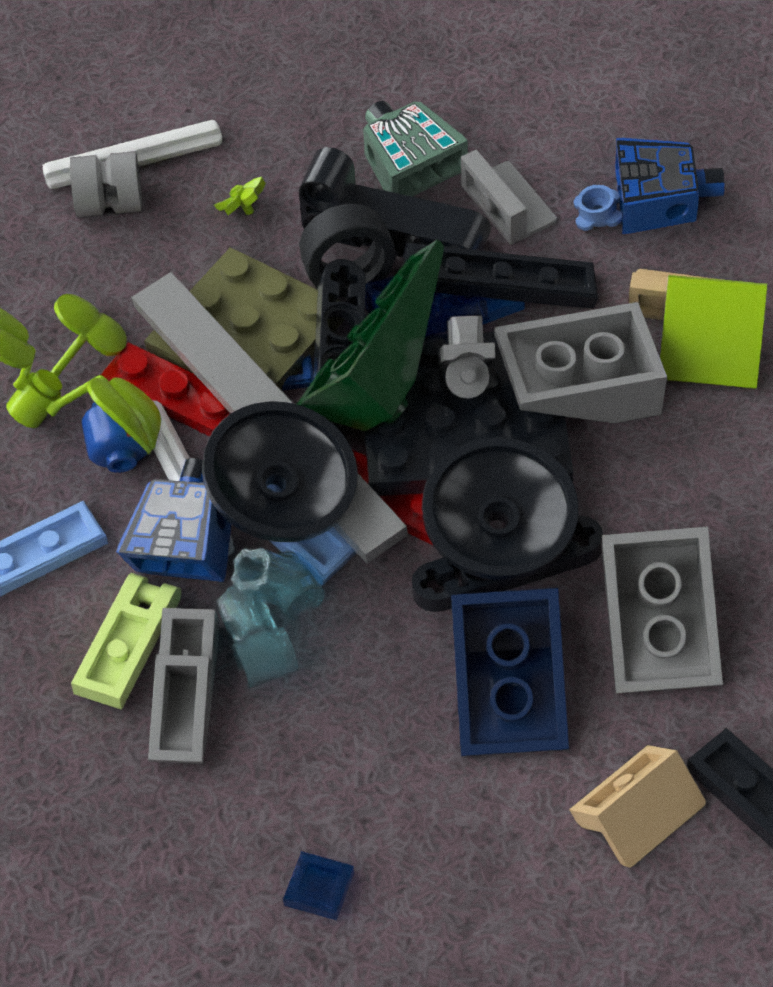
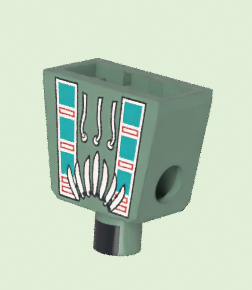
M378 101L367 110L365 119L368 124L363 129L364 152L383 190L413 197L461 173V156L468 154V140L422 102H412L394 111L387 102Z

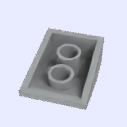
M638 302L494 328V335L520 410L608 423L662 415L667 375Z
M708 527L602 535L603 569L616 694L722 686L723 680Z

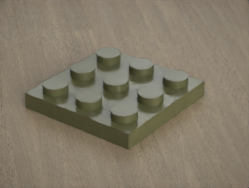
M230 247L189 291L281 391H283L282 386L287 378L297 375L302 369L303 360L307 356L309 357V355L312 358L315 354L317 289ZM332 317L327 321L328 327L334 332L345 319ZM155 330L144 340L146 351L192 372Z

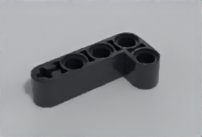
M333 147L320 148L315 152L299 188L303 229L306 228L315 216L329 208L343 204L364 205L377 211L384 220L394 243L395 256L403 257L407 243L429 245L437 239L445 247L483 251L491 232V225L487 218L474 210L357 185L353 160L342 150ZM351 237L343 239L338 243L360 248L361 244L371 246L373 240L368 237Z

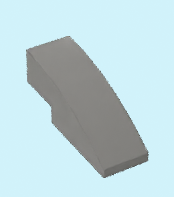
M162 609L160 649L155 659L148 753L149 762L203 764L209 728L220 619L213 609Z

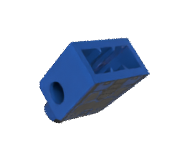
M616 138L615 172L617 190L620 195L619 207L622 213V234L697 221L699 197L724 196L723 168L696 169L693 146L689 143Z
M186 459L179 481L154 479L147 484L116 551L135 572L224 582L232 524L218 512L206 492L202 476V459Z

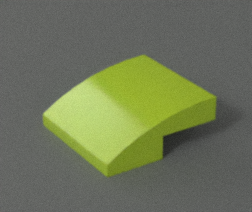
M669 275L660 360L666 372L667 380L757 389L767 284Z

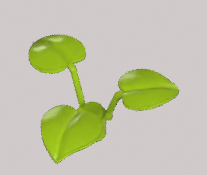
M74 294L61 295L54 304V311L62 324L79 336L51 372L39 369L36 373H30L36 350L27 343L29 333L21 322L0 308V361L11 367L21 369L19 377L13 383L17 390L6 404L9 414L18 423L28 428H37L48 414L55 416L62 407L89 393L95 403L117 422L148 455L155 448L161 426L160 412L155 403L132 383L118 377L113 378L109 382L104 376L98 375L61 397L62 383L58 376L86 341L105 356H116L124 349L127 337L118 322L104 313H99L98 309L84 298Z

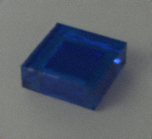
M301 851L283 897L284 906L337 920L355 873L354 866Z

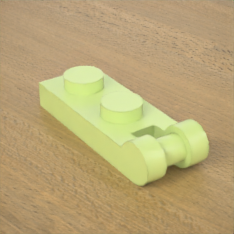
M130 573L71 682L73 693L122 710L161 634L162 609L176 608L181 599V588L167 583L159 587L148 583L147 577ZM140 603L151 605L149 610L139 607Z

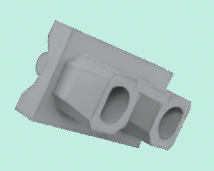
M482 316L451 317L447 321L448 345H443L438 350V365H448L445 380L447 387L454 395L466 399L477 397L484 392L489 383L490 375L485 363L495 358V342L483 343Z

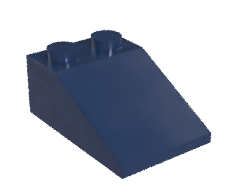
M558 588L451 595L461 756L569 750Z

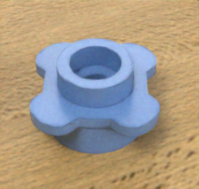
M592 185L583 189L574 199V207L579 210V216L575 220L576 226L583 231L591 230L594 226H617L622 221V213L617 210V203L620 201L619 193L604 185Z

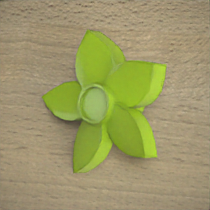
M261 176L252 179L244 186L236 185L230 191L231 197L214 204V206L219 211L225 210L228 216L241 206L245 214L250 215L254 212L251 204L258 199V195L263 191L266 182Z

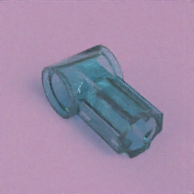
M262 547L256 550L244 548L233 560L234 573L231 580L234 585L243 593L278 606L289 620H297L299 618L297 614L310 606L313 610L318 608L325 597V590L294 552L286 551L276 554Z
M242 582L228 587L226 592L216 599L217 608L233 642L232 649L238 669L244 668L248 681V683H245L246 687L249 689L298 671V662L289 636L283 627L277 628L258 585H248Z

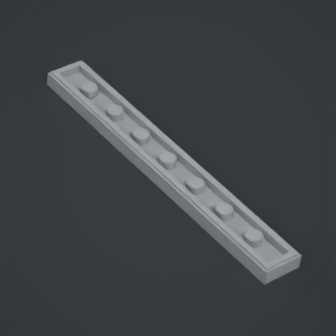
M172 272L131 297L134 308L230 414L254 403L269 401L292 403ZM358 474L357 487L350 507L341 520L333 527L367 564L408 536L407 526Z

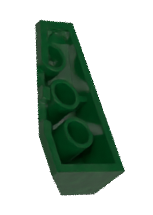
M438 239L410 256L376 299L375 303L380 308L372 311L360 324L355 325L346 337L353 344L347 347L336 361L329 359L324 364L297 405L309 408L331 422L367 431L383 421L390 424L403 413L408 405L405 396L416 380L445 246Z

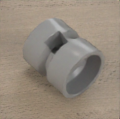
M136 151L110 153L106 161H101L97 155L70 157L71 188L77 218L103 216L106 208H112L116 214L142 212L141 181Z

